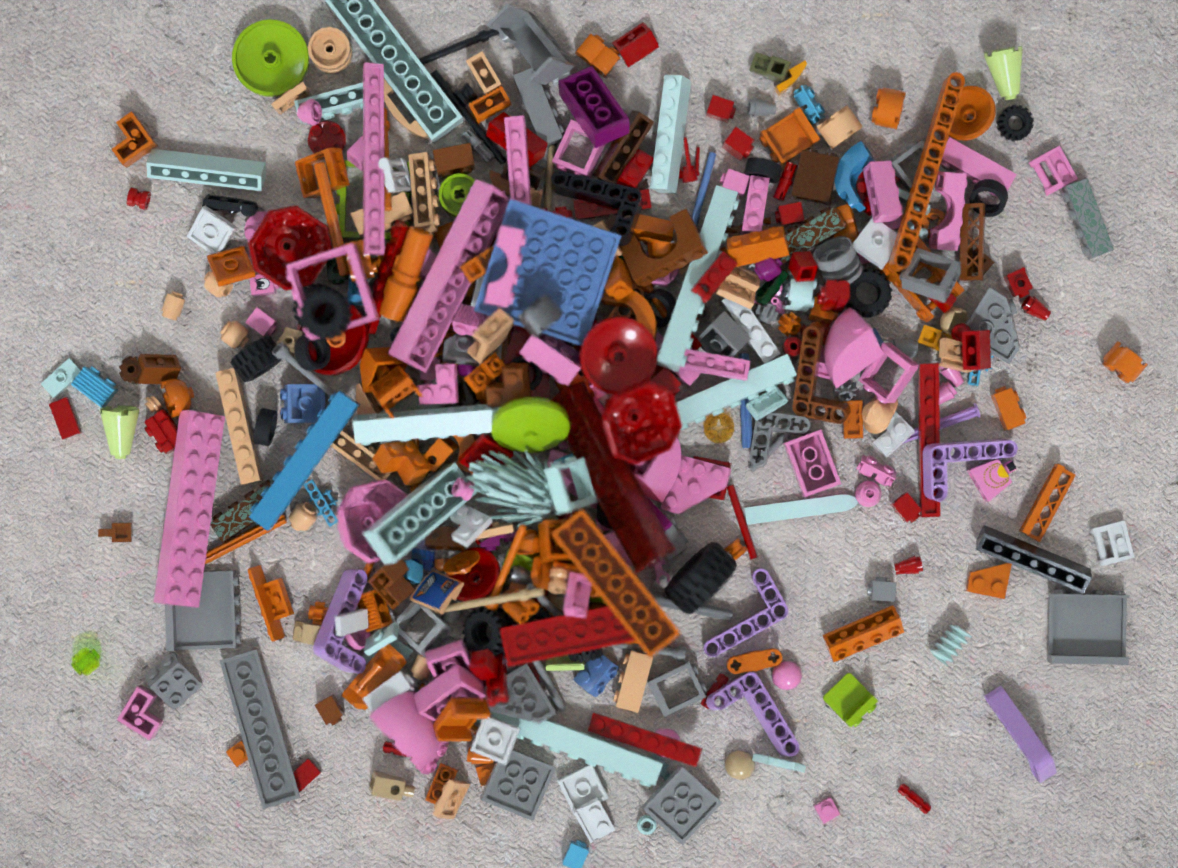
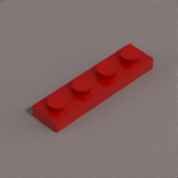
M649 189L639 190L643 202L641 210L652 209ZM614 194V195H612L611 197H617V196H619V195H618V194ZM573 200L576 220L611 215V213L618 214L619 211L617 208L583 200Z

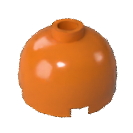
M176 378L161 381V389L165 388L166 391L162 394L168 413L171 414V418L179 416L182 410H189L192 405L191 399L194 398L192 387H187L184 381Z

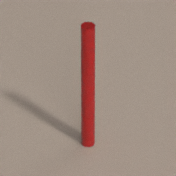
M734 485L728 486L727 491L746 548L748 549L750 560L755 559L757 554Z

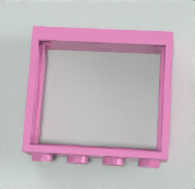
M352 243L286 265V277L293 286L291 293L299 305V308H297L298 315H301L299 309L303 307L302 300H306V296L297 270L348 254L367 316L353 320L346 328L351 329L379 319L355 244ZM303 327L306 337H309L310 340L320 339Z

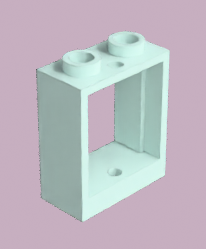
M573 456L564 459L565 463H562V460L551 463L550 468L544 469L557 515L597 503L584 458L576 460V457ZM568 467L570 468L578 500L569 502L560 471Z

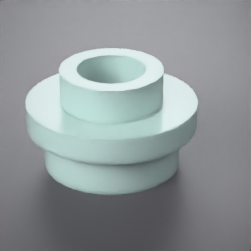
M644 815L637 822L638 830L644 835L652 834L656 829V821L651 816ZM648 821L651 825L649 828H645L643 823Z

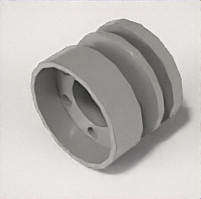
M842 236L830 238L815 249L813 256L825 283L827 280H836L837 282L848 281L852 283L862 274L863 267L849 238Z

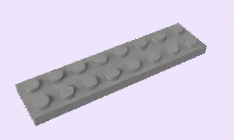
M257 649L219 660L262 808L266 809L300 798Z

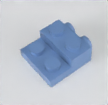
M286 384L284 389L280 390V398L284 400V408H281L280 415L281 419H284V423H316L319 420L317 415L325 408V392L316 384Z

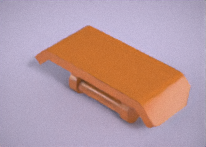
M539 556L533 559L531 578L533 585L537 588L548 590L549 582H551L550 570L554 568L565 569L569 571V574L570 572L583 574L575 565L559 563V561L555 560L553 563H541ZM591 585L589 598H600L599 593Z
M390 644L381 648L366 665L365 670L359 673L344 690L342 697L356 709L366 710L368 706L363 698L396 675L407 663L405 658Z

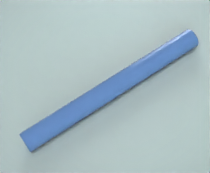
M709 152L692 214L696 227L716 158V153Z

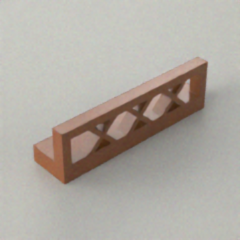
M965 204L962 210L963 224L960 227L961 274L959 280L966 283L983 280L985 204ZM972 208H980L979 216L974 220V210ZM976 226L979 229V235L973 240V227ZM975 244L979 249V254L973 259V245ZM973 264L978 267V276H972Z

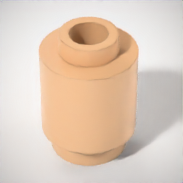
M172 291L171 294L167 293L161 310L163 311V317L175 321L177 317H180L185 303V299L182 298L183 294Z
M421 654L417 655L410 670L413 672L412 676L419 680L428 679L431 673L426 657Z

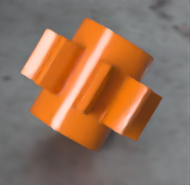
M790 312V314L785 313L779 318L778 323L780 326L778 330L787 337L790 334L795 335L801 329L799 322L802 319L793 312Z
M316 601L315 605H310L308 619L313 620L312 624L322 625L329 607H325V602Z

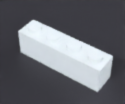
M726 298L720 302L727 314L751 337L747 343L762 365L781 354L751 309Z

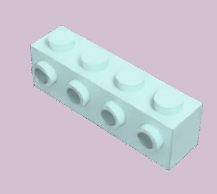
M363 82L294 101L296 111L300 104L309 99H314L320 104L322 109L321 118H324V120L334 118L335 114L342 113V115L350 114L353 112V109L360 108L363 110Z

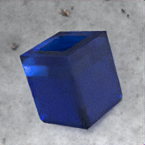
M413 547L411 560L423 565V570L432 571L436 552Z

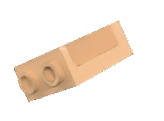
M499 308L473 333V337L477 341L467 349V353L481 364L506 340L514 320Z

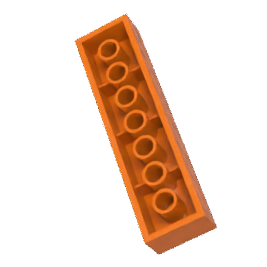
M583 509L552 533L553 537L650 658L681 634Z

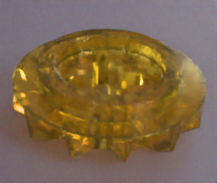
M724 413L717 416L712 414L704 423V433L710 441L724 443L732 437L734 423ZM718 420L721 426H727V428L721 431V436H719L717 430H711V428L717 426Z

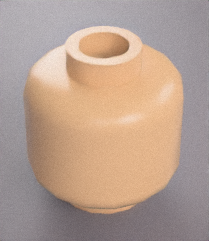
M211 271L204 277L205 289L215 297H225L233 289L232 283L218 287Z
M236 320L228 321L220 331L222 334L221 340L232 349H236L239 346L243 348L249 340L247 337L249 331Z
M308 502L298 503L289 515L291 526L297 531L309 530L317 519L316 508Z

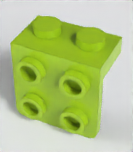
M851 673L844 675L823 696V700L850 728L858 726L863 721L862 717L867 712L870 714L877 707L876 703L878 702Z

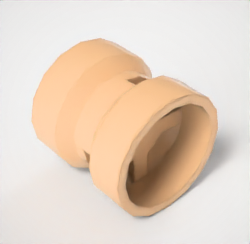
M561 568L551 569V582H549L548 590L555 594L566 593L568 586L566 581L569 579V571Z

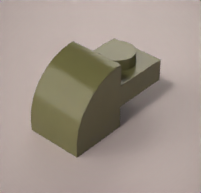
M756 52L749 70L752 73L767 77L769 80L784 82L791 62Z

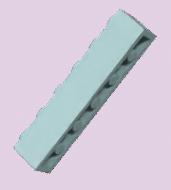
M682 75L664 76L650 189L659 193L677 194L691 80Z
M151 149L146 162L147 178L255 191H262L266 179V162Z

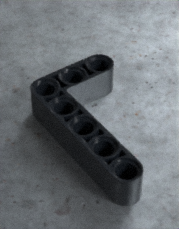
M556 171L552 174L551 183L556 194L619 209L613 226V233H626L621 236L618 245L625 246L630 243L643 205L642 196L638 189L564 171ZM595 190H600L599 193H593ZM614 194H618V195H619V196H617V197H611V196L614 195ZM627 215L632 216V217H630V218H628V219H625V218H624V217L627 216Z

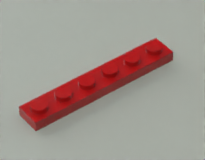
M396 220L395 225L392 226L391 238L385 247L384 259L379 265V275L374 281L372 297L379 319L367 323L369 334L375 335L381 318L379 313L384 299V287L387 278L393 276V266L397 256L401 253L409 230V226L404 221Z
M593 713L588 728L589 732L694 767L698 766L703 750L701 747L598 713Z

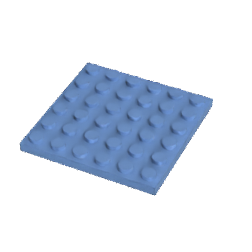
M509 199L501 225L524 230L523 234L526 235L525 245L520 246L519 254H523L521 265H516L515 273H518L517 284L512 285L511 292L515 293L513 304H508L507 308L484 303L488 283L500 280L508 268V259L505 252L495 243L474 311L491 316L500 308L514 320L513 324L524 327L517 316L530 307L538 298L547 293L562 309L564 314L551 326L542 331V333L581 346L585 335L592 327L621 235Z

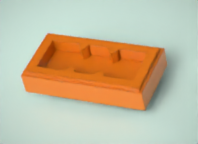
M863 400L843 401L851 408L850 415L843 423V439L863 438Z

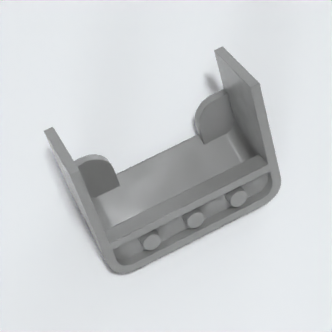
M507 3L487 24L489 28L500 33L498 36L503 42L514 44L533 68L531 71L533 75L529 79L539 85L548 84L568 73L575 66L574 62L541 21L528 10Z

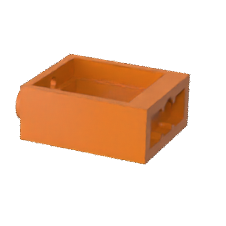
M327 148L295 161L303 198H318L321 196L319 189H317L312 164L322 160L326 161L332 192L350 185L341 148Z

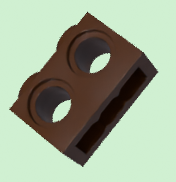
M436 527L425 537L427 550L465 552L466 546L454 541L452 538V534L459 527Z

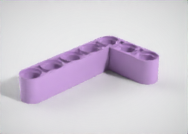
M1000 438L926 445L923 449L924 495L928 499L939 502L947 497V462L1010 458L1016 455L1018 451L1017 444L1012 440ZM1007 444L1008 448L1004 452V446ZM989 445L990 451L986 453V448ZM972 447V453L969 455L968 450ZM952 448L955 450L953 456L950 454ZM936 449L937 454L933 458L932 453ZM935 469H937V474H936V476L934 477V476H933V471H934ZM937 488V489H938V492H937V494L934 496V494H933L934 489Z
M757 568L751 574V579L766 607L706 640L703 644V650L707 656L716 657L787 617L788 607L767 570ZM760 571L765 573V580L763 582H757L755 579V575ZM769 588H772L775 592L772 599L765 597V591ZM778 605L784 607V613L780 616H776L774 613V609ZM760 615L767 616V623L765 625L758 624L757 618ZM742 625H750L751 630L748 634L741 633L740 628ZM728 633L734 636V640L730 644H726L723 640L724 636ZM709 643L717 645V650L714 653L707 651Z
M347 569L342 574L314 642L313 651L315 655L342 671L359 674L365 670L366 661L362 656L341 645L345 635L336 636L335 616L356 610L367 583L366 572L358 569Z
M748 672L741 674L707 697V707L717 711L728 707L744 696L777 752L783 757L794 756L798 753L799 744L756 673ZM746 677L751 679L750 686L745 682ZM731 687H734L736 690L735 696H732L730 693ZM757 693L761 696L760 703L755 699ZM716 696L720 699L719 706H716L714 702ZM766 710H769L771 713L770 719H767L765 716ZM777 726L781 729L780 736L775 732ZM787 743L791 746L789 753L785 749Z
M1000 685L984 696L986 701L1029 761L1030 769L1037 781L1042 783L1056 774L1053 758L1003 687Z

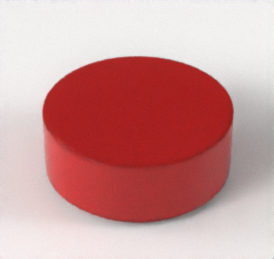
M959 323L952 328L951 337L953 340L962 342V331L971 329L967 324Z

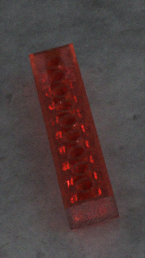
M579 382L568 385L550 400L561 406L568 414L569 433L565 441L573 456L576 457V460L580 458L585 459L595 497L636 573L652 568L673 553L675 548L628 462L611 453L607 436L603 429L602 415L585 383Z

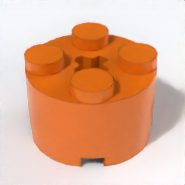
M885 87L878 89L876 97L878 107L874 106L872 113L874 125L898 129L906 92Z
M1117 341L1104 356L1102 365L1110 371L1116 370L1119 373L1117 377L1123 382L1133 383L1148 364H1141L1143 360L1126 346L1125 348L1123 346L1119 347L1121 343Z

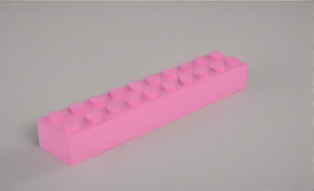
M475 180L388 352L395 358L422 372H427L471 285L460 269V266L489 249L503 221L510 198L494 186Z
M182 410L179 415L154 595L155 603L199 608L225 416L191 410Z

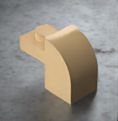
M295 621L293 640L314 645L321 625Z

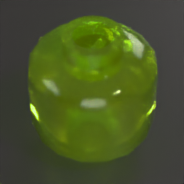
M84 647L72 656L71 666L80 676L82 674L88 676L100 666L98 660L100 655L94 648L89 650Z

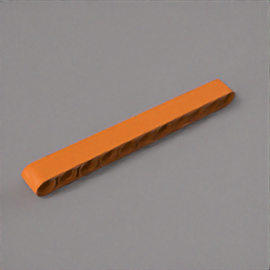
M959 72L950 74L944 80L889 259V266L895 272H900L907 268L913 257L965 84V78ZM951 79L956 81L957 87L951 84ZM945 97L950 98L952 104H948ZM940 115L946 117V122L940 119ZM935 132L940 134L941 140L935 137ZM929 150L935 152L936 158L930 156ZM924 168L929 169L930 176L924 173ZM918 186H922L925 189V194L919 191ZM913 203L919 206V212L914 210ZM908 221L914 224V230L908 227ZM902 239L909 243L908 248L903 246ZM897 257L903 260V266L897 263Z

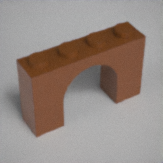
M687 208L669 217L677 234V243L673 251L667 256L659 259L647 257L641 242L635 235L632 236L629 244L625 246L619 245L632 278L639 288L648 286L652 281L665 277L670 272L683 268L686 264L701 259L708 253Z

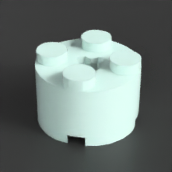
M787 271L789 277L788 280L783 282L781 301L785 302V305H782V309L807 312L809 308L812 309L814 307L815 298L812 295L813 289H816L817 278H814V281L796 282L791 271Z

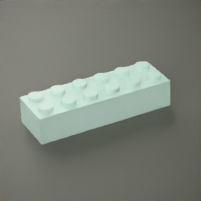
M455 462L442 466L363 532V535L384 564L398 561L467 502L460 496L455 497L452 495V487L458 478L469 482Z

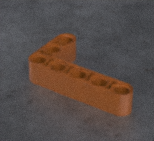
M812 322L803 332L792 406L793 411L798 416L841 424L850 415V406L845 402L815 396L824 327L819 322ZM810 329H815L818 336L812 335ZM807 347L813 348L815 354H810L807 351ZM804 366H810L812 372H807ZM802 384L808 385L810 390H804ZM799 402L805 403L807 408H802ZM818 406H823L826 412L819 411ZM836 410H842L845 416L838 415Z

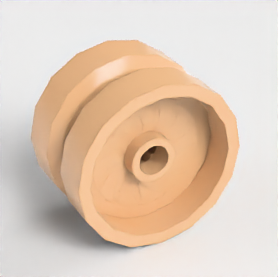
M333 27L321 28L309 40V56L315 66L322 72L329 74L340 73L351 63L353 56L352 46L346 35L339 29Z

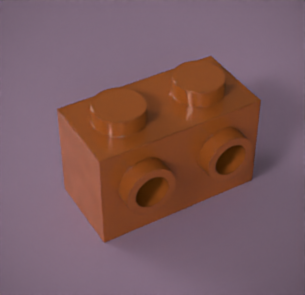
M470 143L433 150L438 177L447 178L457 173L469 174L472 170H476Z

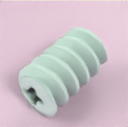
M950 624L949 627L952 632L946 630L947 638L940 637L943 644L936 643L935 645L938 650H930L933 656L947 667L949 666L946 661L953 662L951 655L958 656L955 649H963L960 643H968L965 636L972 638L970 634L958 625Z

